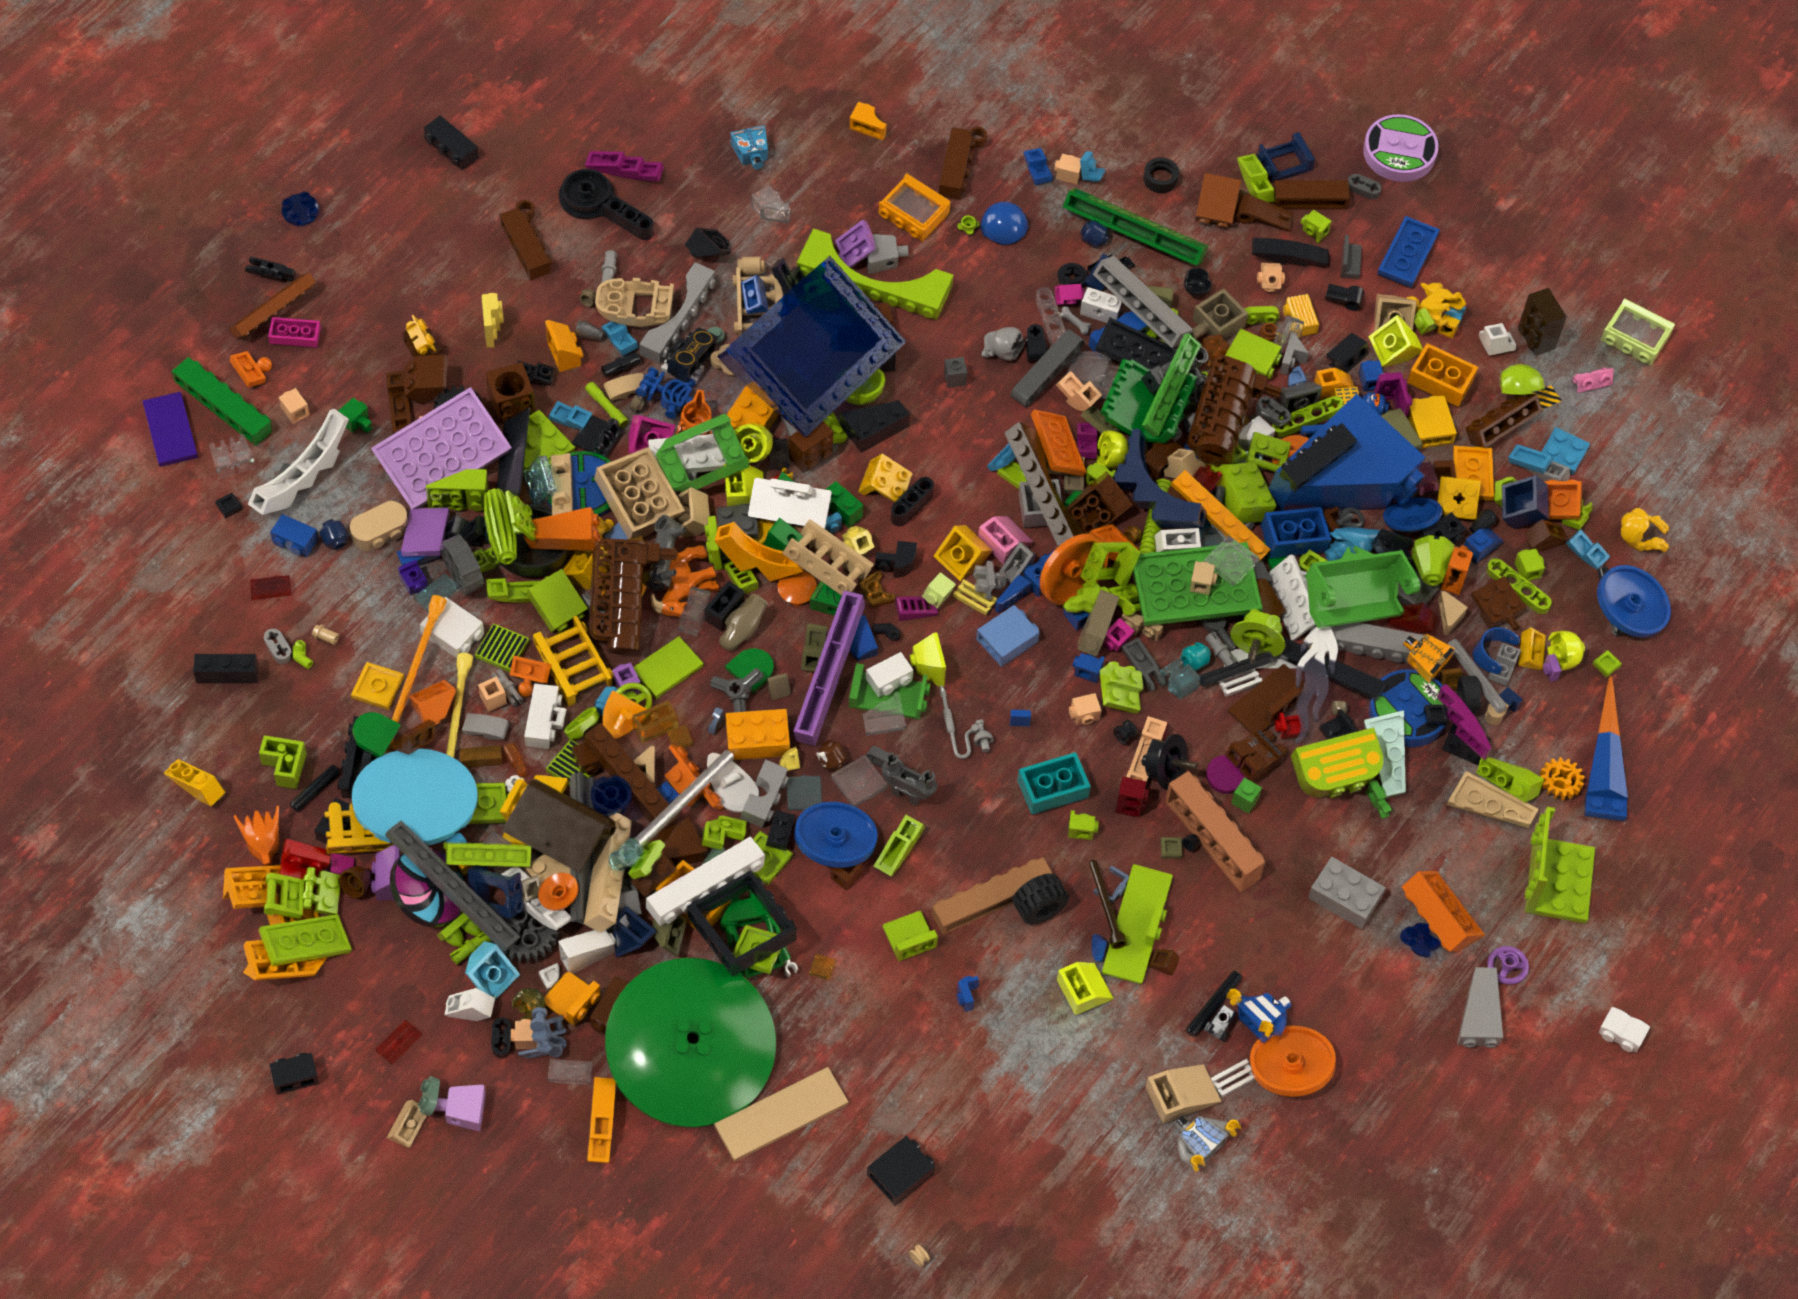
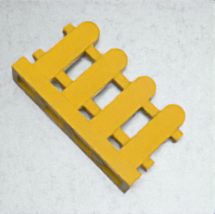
M333 802L329 805L328 812L324 813L325 818H329L330 831L326 832V838H330L327 840L326 845L327 854L378 852L394 845L392 842L387 843L376 838L368 829L364 830L354 814L352 803L348 811H341V805ZM342 817H350L351 830L343 831Z

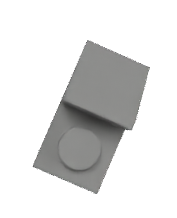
M1295 333L1290 335L1281 366V374L1287 375L1289 368L1293 369L1295 361L1307 363L1309 353Z

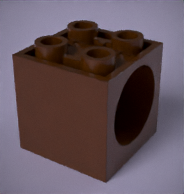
M523 362L485 372L488 396L499 424L506 422L528 407L530 408L529 416L536 412L534 392ZM509 393H517V395L514 396H505Z

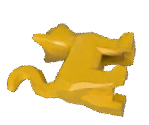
M1441 283L1420 284L1427 295V298L1420 305L1418 298L1413 296L1407 297V299L1416 300L1415 312L1426 308L1435 324L1440 327L1448 322L1446 318H1441L1445 310L1449 311V307L1461 310L1466 305L1460 292L1452 294L1448 289H1443Z

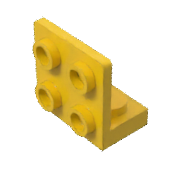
M880 454L869 461L858 492L865 496L876 490L895 503L907 491L912 472L884 454Z

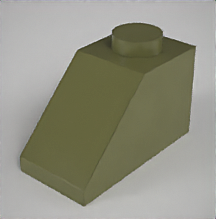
M680 914L673 922L665 923L662 926H659L655 919L653 921L652 927L656 930L653 936L660 947L674 956L679 955L687 922L685 916Z

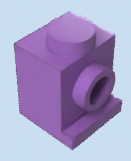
M631 662L621 664L612 670L614 681L618 688L627 683L641 684ZM628 689L624 691L623 694L627 691H633L635 693L641 691L638 689Z

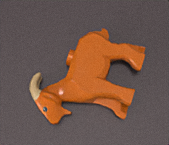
M704 546L687 547L684 551L677 553L676 561L671 560L669 570L675 569L677 574L672 577L670 587L661 602L656 600L654 594L651 595V607L655 612L666 616L682 617L684 615V608L688 603H680L679 601L699 592L707 590L719 591V586L715 580L704 581L705 579L716 577L713 566L691 573L688 565L694 558H707Z

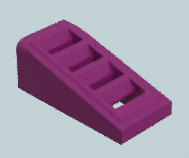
M897 597L895 600L899 621L936 616L938 611L932 604H930L931 610H927L926 604L928 602L922 597ZM920 604H922L923 610H920V608H919V605H920Z

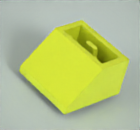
M749 465L748 468L725 477L727 507L749 504L755 478L764 479L763 471Z
M1076 962L1058 970L1057 982L1075 1016L1113 1000L1095 963Z

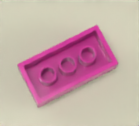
M272 317L268 336L269 343L317 347L321 331L320 321Z

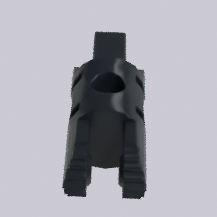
M252 256L249 258V262L252 265H247L245 268L247 273L279 281L293 282L295 277V270L288 268L286 265Z

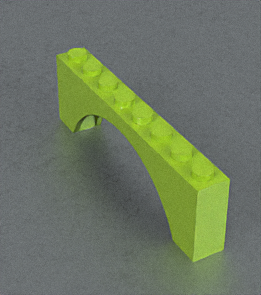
M814 228L797 261V266H800L805 277L818 279L832 273L836 287L839 289H845L875 301L889 303L890 306H896L908 312H914L935 320L938 319L953 286L954 275L938 269L921 278L906 282H883L865 277L852 270L840 259L833 247L831 234Z

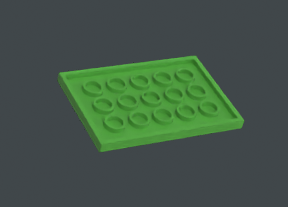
M1248 542L1144 553L1139 555L1133 570L1144 626L1245 615L1251 609H1257L1260 612L1263 609ZM1195 561L1215 565L1214 573L1218 574L1216 584H1211L1209 595L1190 592Z

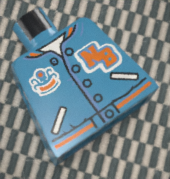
M764 125L731 132V146L743 165L752 164L754 169H760L764 165L763 161L768 159Z

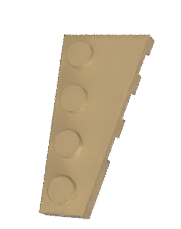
M1468 771L1464 773L1447 802L1448 806L1529 828L1539 810Z

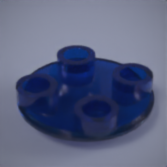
M304 191L300 194H294L282 201V215L292 225L304 226L310 224L319 214V204L308 192Z

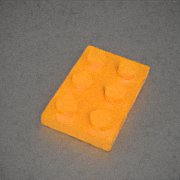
M1453 446L1452 453L1456 478L1480 481L1479 500L1493 501L1492 448ZM1458 493L1457 496H1454V499H1463V497Z

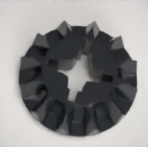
M1067 263L1059 268L1057 277L1059 283L1063 285H1084L1087 279V271L1077 263ZM1071 272H1073L1075 277L1073 280L1070 279Z

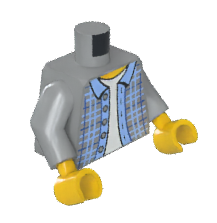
M1181 1116L1174 1124L1181 1131L1177 1140L1181 1161L1192 1166L1195 1172L1199 1171V1168L1206 1166L1205 1163L1226 1143L1227 1133L1230 1132L1233 1137L1237 1135L1235 1129H1241L1239 1122L1234 1119L1225 1122L1198 1116L1191 1123L1184 1116Z

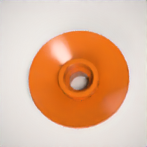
M556 873L549 876L539 888L538 898L543 907L552 911L568 907L578 895V882L568 873Z

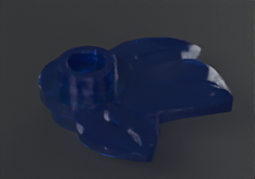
M1417 923L1414 926H1408L1400 934L1401 941L1410 946L1411 950L1421 957H1430V951L1437 949L1441 945L1437 938L1429 934V924Z

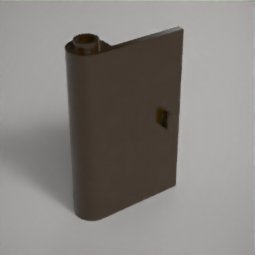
M533 779L527 785L502 831L581 873L600 838L607 839L611 837L616 831V826L613 819L545 783Z

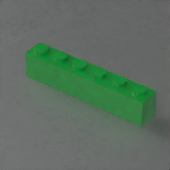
M187 357L172 370L173 379L176 384L254 446H257L272 433L271 420L268 416L260 414L254 405L246 403L239 393L232 392L226 383L218 381L216 376L212 372H207L203 369L198 361H193Z

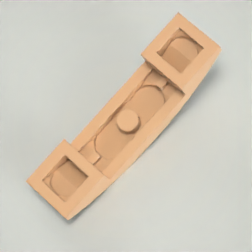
M1147 717L1140 742L1126 777L1143 780L1147 783L1149 777L1146 774L1145 766H1142V757L1147 753L1152 739L1162 740L1167 722Z

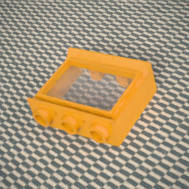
M906 173L901 182L879 202L878 213L884 219H888L898 228L904 229L912 237L918 238L923 242L949 215L950 200Z

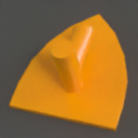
M612 690L603 710V725L615 739L620 738L637 726L647 708Z

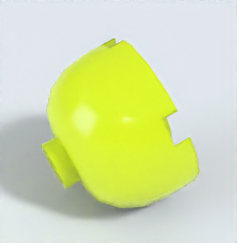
M1107 430L1108 432L1104 431L1099 438L1097 449H1100V456L1097 455L1096 461L1108 469H1117L1118 464L1125 463V455L1129 450L1128 441L1121 433Z
M1570 631L1551 633L1548 641L1551 640V646L1547 647L1548 655H1556L1561 670H1568L1579 665L1585 652V646L1581 639Z

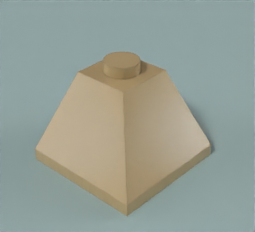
M1377 294L1374 312V332L1396 315H1399L1413 331L1416 300Z

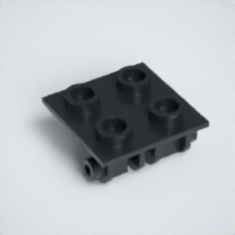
M592 415L584 430H579L572 444L607 458L624 429L618 426V421L615 418L607 422Z

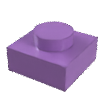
M1555 654L1548 655L1543 664V671L1545 675H1548L1550 682L1557 681L1562 671Z

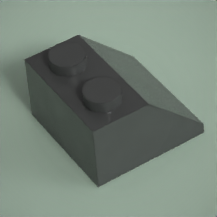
M1312 381L1301 382L1288 388L1282 387L1279 398H1274L1273 400L1286 408L1289 413L1319 402L1322 387Z

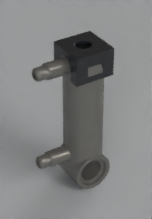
M1200 346L1189 372L1197 376L1196 380L1200 384L1205 380L1198 368L1209 358L1207 350ZM1172 361L1149 370L1141 378L1151 394L1159 390Z
M662 515L654 526L657 532L655 543H660V548L674 549L676 539L685 533L686 529L668 515ZM659 560L657 564L650 563L649 570L644 571L642 583L655 592L669 588L672 577L677 574L675 569L669 570L671 560Z

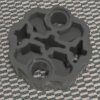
M458 534L441 542L440 551L444 563L454 583L463 595L466 596L483 588L484 579L478 562L462 536Z

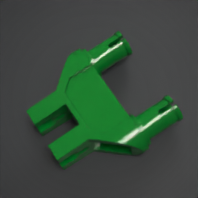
M748 890V899L739 900V896L732 899L720 921V929L725 932L727 945L730 948H733V940L735 946L739 940L737 928L744 927L745 925L764 922L768 932L774 933L775 931V934L781 933L780 927L751 890Z

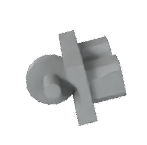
M987 561L985 566L975 565L973 577L976 579L975 592L985 593V599L991 600V591L994 588L1000 590L1004 587L1006 577L998 572L994 573L993 561Z

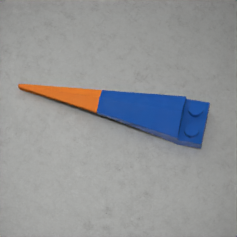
M1610 676L1585 795L1584 816L1625 821L1627 818L1628 795L1613 678Z

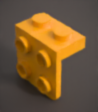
M566 972L544 997L545 1006L557 1015H563L564 1020L575 1026L586 1016L588 1010L599 1001L601 997L600 985L595 981L588 985L571 972Z

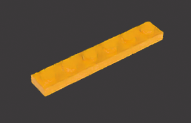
M1186 470L1172 481L1171 486L1188 502L1202 504L1206 510L1205 518L1233 544L1248 542L1251 560L1254 563L1260 562L1270 552L1271 549Z

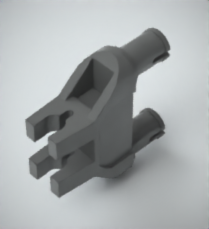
M893 752L888 753L882 765V775L892 787L893 795L900 797L902 792L909 796V803L917 806L919 799H926L936 792L937 783L934 780V772L930 775L931 771L926 770L920 774L901 765L898 762L897 754H895L894 758Z

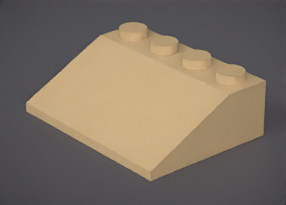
M649 447L596 468L594 479L628 539L639 536L645 537L654 532L655 523L662 515L666 514L675 519L685 512Z

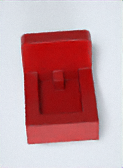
M1283 712L1278 714V718L1275 720L1276 732L1280 733L1281 739L1305 736L1306 731L1301 714L1284 717Z

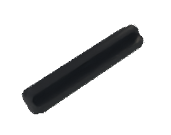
M335 765L328 767L290 802V807L298 812L340 774L339 769Z

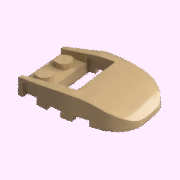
M622 278L606 280L597 288L596 307L604 318L623 325L644 327L665 324L670 320L674 284L670 283V286H660L659 281L651 280V283L642 282L641 278H633L632 281H624ZM635 295H653L651 314L638 317L632 314Z

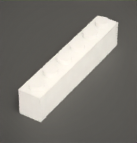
M750 836L647 897L646 909L659 926L665 923L669 924L680 914L687 913L686 906L750 870L752 872L759 871L764 865L765 854Z

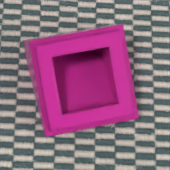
M332 854L331 873L340 875L345 869L354 866L355 859L340 854Z

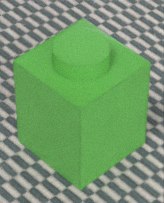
M1244 777L1233 794L1231 804L1249 814L1259 800L1262 787Z

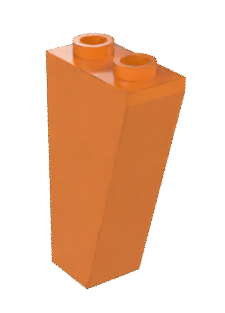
M588 507L532 520L536 529L534 531L536 540L534 541L523 534V538L530 549L593 551L600 541L598 531L600 519L598 514H595L592 508Z

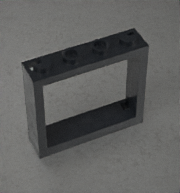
M751 870L686 906L688 919L732 977L797 940L796 931L798 929L794 925V921L787 918L782 905H777L771 891H766L761 878H756ZM751 890L783 932L735 958L703 915Z

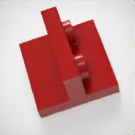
M286 839L284 841L279 874L304 879V875L307 874V868L313 867L316 869L315 876L318 877L319 872L324 871L330 864L331 856L326 855V849Z

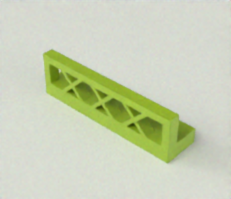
M444 842L443 846L446 849L447 865L530 867L531 846Z

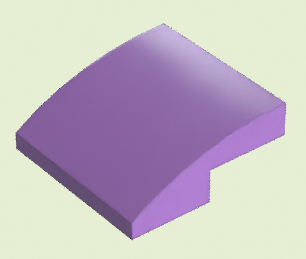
M865 220L860 221L835 240L840 251L838 256L850 268L876 250L872 232Z

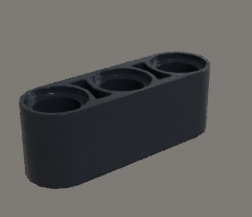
M919 478L892 505L891 522L893 525L904 526L932 499L934 482L931 478Z

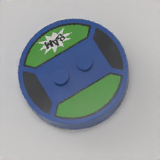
M1403 669L1391 672L1380 679L1386 682V687L1377 701L1370 698V718L1404 710V747L1424 746L1442 735L1446 726H1427L1424 711L1425 705H1443L1437 699L1440 688L1443 685L1436 678H1433L1428 683L1416 670Z

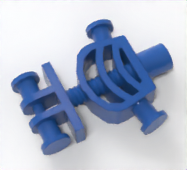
M650 367L648 374H645L643 380H641L640 387L636 389V394L640 397L641 395L645 397L647 395L646 391H648L647 400L651 401L656 391L660 392L661 406L667 409L665 416L669 419H675L676 413H680L682 408L693 400L690 394L692 391L691 387L695 386V381L690 378L684 383L679 379H673L665 386H662L660 384L664 379L665 373L661 372L659 375V371L656 368Z

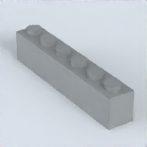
M1115 256L1101 260L1093 275L1171 348L1179 346L1184 334H1190L1193 329Z
M1359 622L1331 627L1337 641L1338 651L1352 652L1356 655H1368L1376 659H1388L1396 663H1408L1407 658L1411 650L1405 647L1403 643L1410 635L1417 641H1420L1424 636ZM1313 626L1310 629V632H1312L1317 626Z

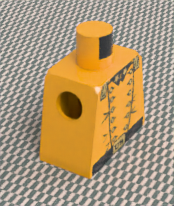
M1425 634L1420 641H1417L1410 635L1403 643L1405 647L1411 650L1407 662L1428 683L1433 680L1450 660L1455 650L1453 647L1428 634Z

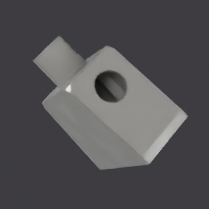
M872 234L876 250L866 257L868 274L897 268L898 257H908V246H897L894 235Z

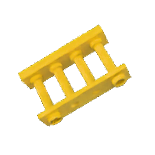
M577 616L573 617V628L555 636L544 638L541 632L533 634L534 645L543 661L551 664L550 674L556 685L559 686V690L569 707L576 704L575 696L578 695V692L605 681L607 687H611L612 679H614L611 669L605 667L587 635L588 630L583 621L580 622ZM577 634L583 642L558 654L552 653L550 650L552 645ZM585 650L591 656V659L566 670L564 668L561 669L559 666L560 661ZM595 665L600 674L576 685H570L568 682L570 676Z

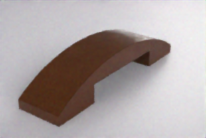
M405 371L386 373L393 434L411 424L409 398L404 396Z

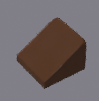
M1156 948L1149 967L1167 975H1173L1179 962V957L1174 950Z

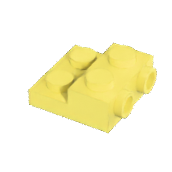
M497 293L482 294L487 348L494 347V340L498 339L497 331H501L500 323H504L502 301H498Z

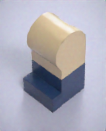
M1509 687L1499 695L1506 704L1505 711L1498 713L1489 704L1485 713V720L1490 725H1498L1510 709L1515 713L1520 708L1523 699Z

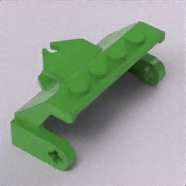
M1354 546L1353 551L1356 554L1350 551V547H1347L1341 559L1312 563L1305 577L1308 585L1309 612L1318 629L1401 616L1404 609L1397 599L1399 583L1408 595L1416 594L1420 589L1419 578L1404 552L1400 550L1372 554Z

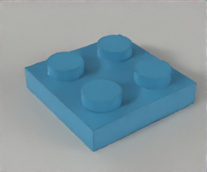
M1555 427L1542 452L1552 455V461L1570 467V474L1574 475L1590 443Z

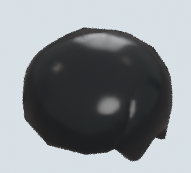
M1195 267L1188 270L1183 285L1191 296L1204 297L1210 292L1212 281L1209 280V273L1206 270Z

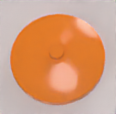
M1092 534L1074 536L1057 547L1047 559L1040 575V590L1051 603L1064 605L1070 597L1076 595L1078 589L1082 588L1085 581L1080 575L1094 543L1103 542L1097 536ZM1108 554L1105 558L1102 568L1107 567L1109 557Z
M1286 1026L1281 1036H1272L1265 1043L1258 1039L1250 1053V1068L1255 1080L1266 1090L1282 1096H1304L1320 1090L1331 1080L1336 1067L1335 1051L1329 1040L1321 1033L1303 1026Z

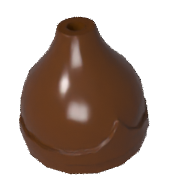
M361 866L345 869L339 876V883L343 892L351 898L364 896L371 886L372 870Z

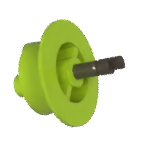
M1251 609L1245 615L1243 621L1236 623L1232 627L1231 639L1237 647L1248 653L1249 664L1254 663L1256 655L1267 651L1271 652L1273 657L1283 652L1285 641L1281 635L1282 625L1280 617L1260 612L1257 609Z

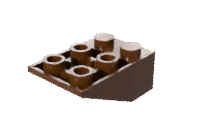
M1106 471L1080 493L1066 509L1082 530L1089 534L1093 529L1110 524L1133 506V504Z

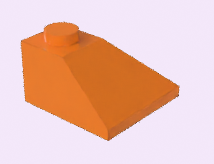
M442 680L409 695L408 698L422 723L431 720L437 725L441 722V719L446 717L456 690L446 680Z

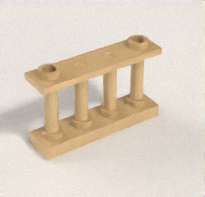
M740 267L736 268V275H733V287L737 286L738 322H734V333H738V341H742V331L776 332V339L783 336V291L778 280L773 274L760 277L764 284L774 286V290L766 292L767 299L775 301V305L769 307L767 312L747 314L746 309L741 308V300H744L743 293L741 292V282L750 277H740ZM742 315H772V317L776 318V321H772V323H742Z
M811 519L808 520L800 533L803 538L799 542L792 538L782 553L840 595L843 594V591L852 592L857 585L854 580L857 577L860 580H864L874 566L871 561ZM808 543L818 549L815 554L805 548ZM826 555L834 560V562L830 565L821 558ZM842 566L851 573L845 576L837 569Z

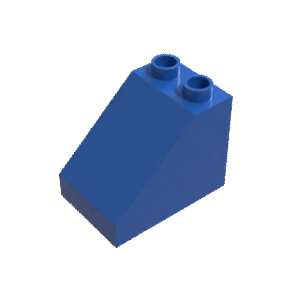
M1356 394L1289 459L1291 461L1297 457L1296 454L1301 449H1308L1317 437H1324L1330 427L1333 425L1337 427L1341 423L1357 439L1354 448L1295 493L1290 488L1291 483L1287 479L1284 481L1279 476L1282 470L1280 466L1275 472L1269 486V491L1279 511L1321 507L1322 511L1338 507L1339 511L1345 508L1382 510L1386 509L1394 500L1403 506L1417 491L1416 486L1425 477L1419 469L1426 457Z

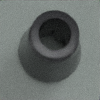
M1489 508L1482 510L1469 528L1470 532L1474 534L1479 529H1489L1496 524L1497 515Z

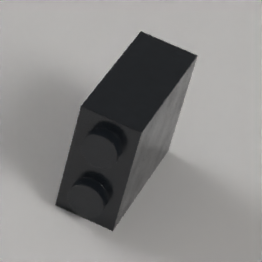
M907 1135L867 1167V1176L894 1206L932 1177L935 1171L933 1159L929 1155L925 1156L920 1151L919 1144L914 1139L910 1140Z

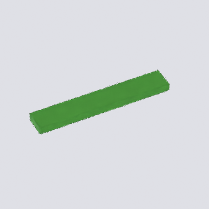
M1189 333L1184 334L1142 424L1153 437L1160 435L1201 346Z

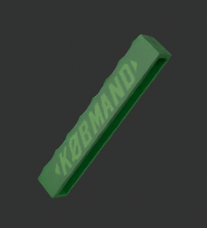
M1077 188L1068 191L1063 204V208L1090 220H1095L1106 227L1196 266L1203 262L1209 247L1204 243Z

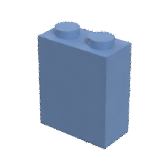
M1013 605L977 629L976 640L1002 667L1038 643L1040 632L1038 627L1027 619L1024 611L1019 610Z

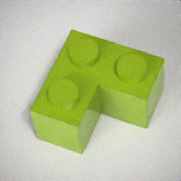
M264 735L259 751L261 764L276 767L274 777L277 786L297 789L307 755L304 742Z

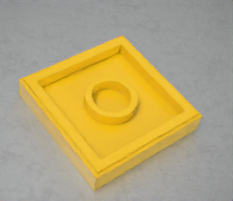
M366 662L351 693V698L389 710L405 676L403 673Z

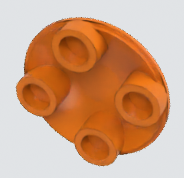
M806 571L781 578L778 582V593L781 598L795 607H800L810 601L812 594L817 588L815 578Z

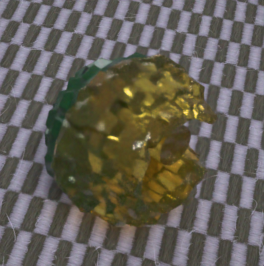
M524 988L517 992L511 1004L513 1009L518 1007V1011L521 1014L526 1013L519 1020H533L532 1010L537 1007L545 1008V999L538 990Z

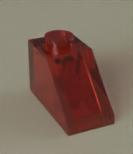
M1422 602L1402 606L1404 609L1403 614L1397 617H1390L1387 623L1393 628L1422 634L1432 632L1437 615Z

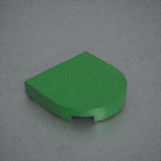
M757 648L742 651L725 665V669L736 679L739 677L743 679L755 668H758L763 673V678L750 688L753 694L767 683V679L772 677L774 670L771 656Z
M368 712L356 719L352 733L356 744L360 748L379 758L385 754L401 724L380 713Z

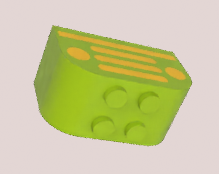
M1374 727L1298 747L1291 754V760L1301 789L1309 796L1316 798L1326 796L1336 798L1341 796L1342 792L1348 790L1350 793L1362 790L1361 787L1368 785L1377 776L1383 766V754Z

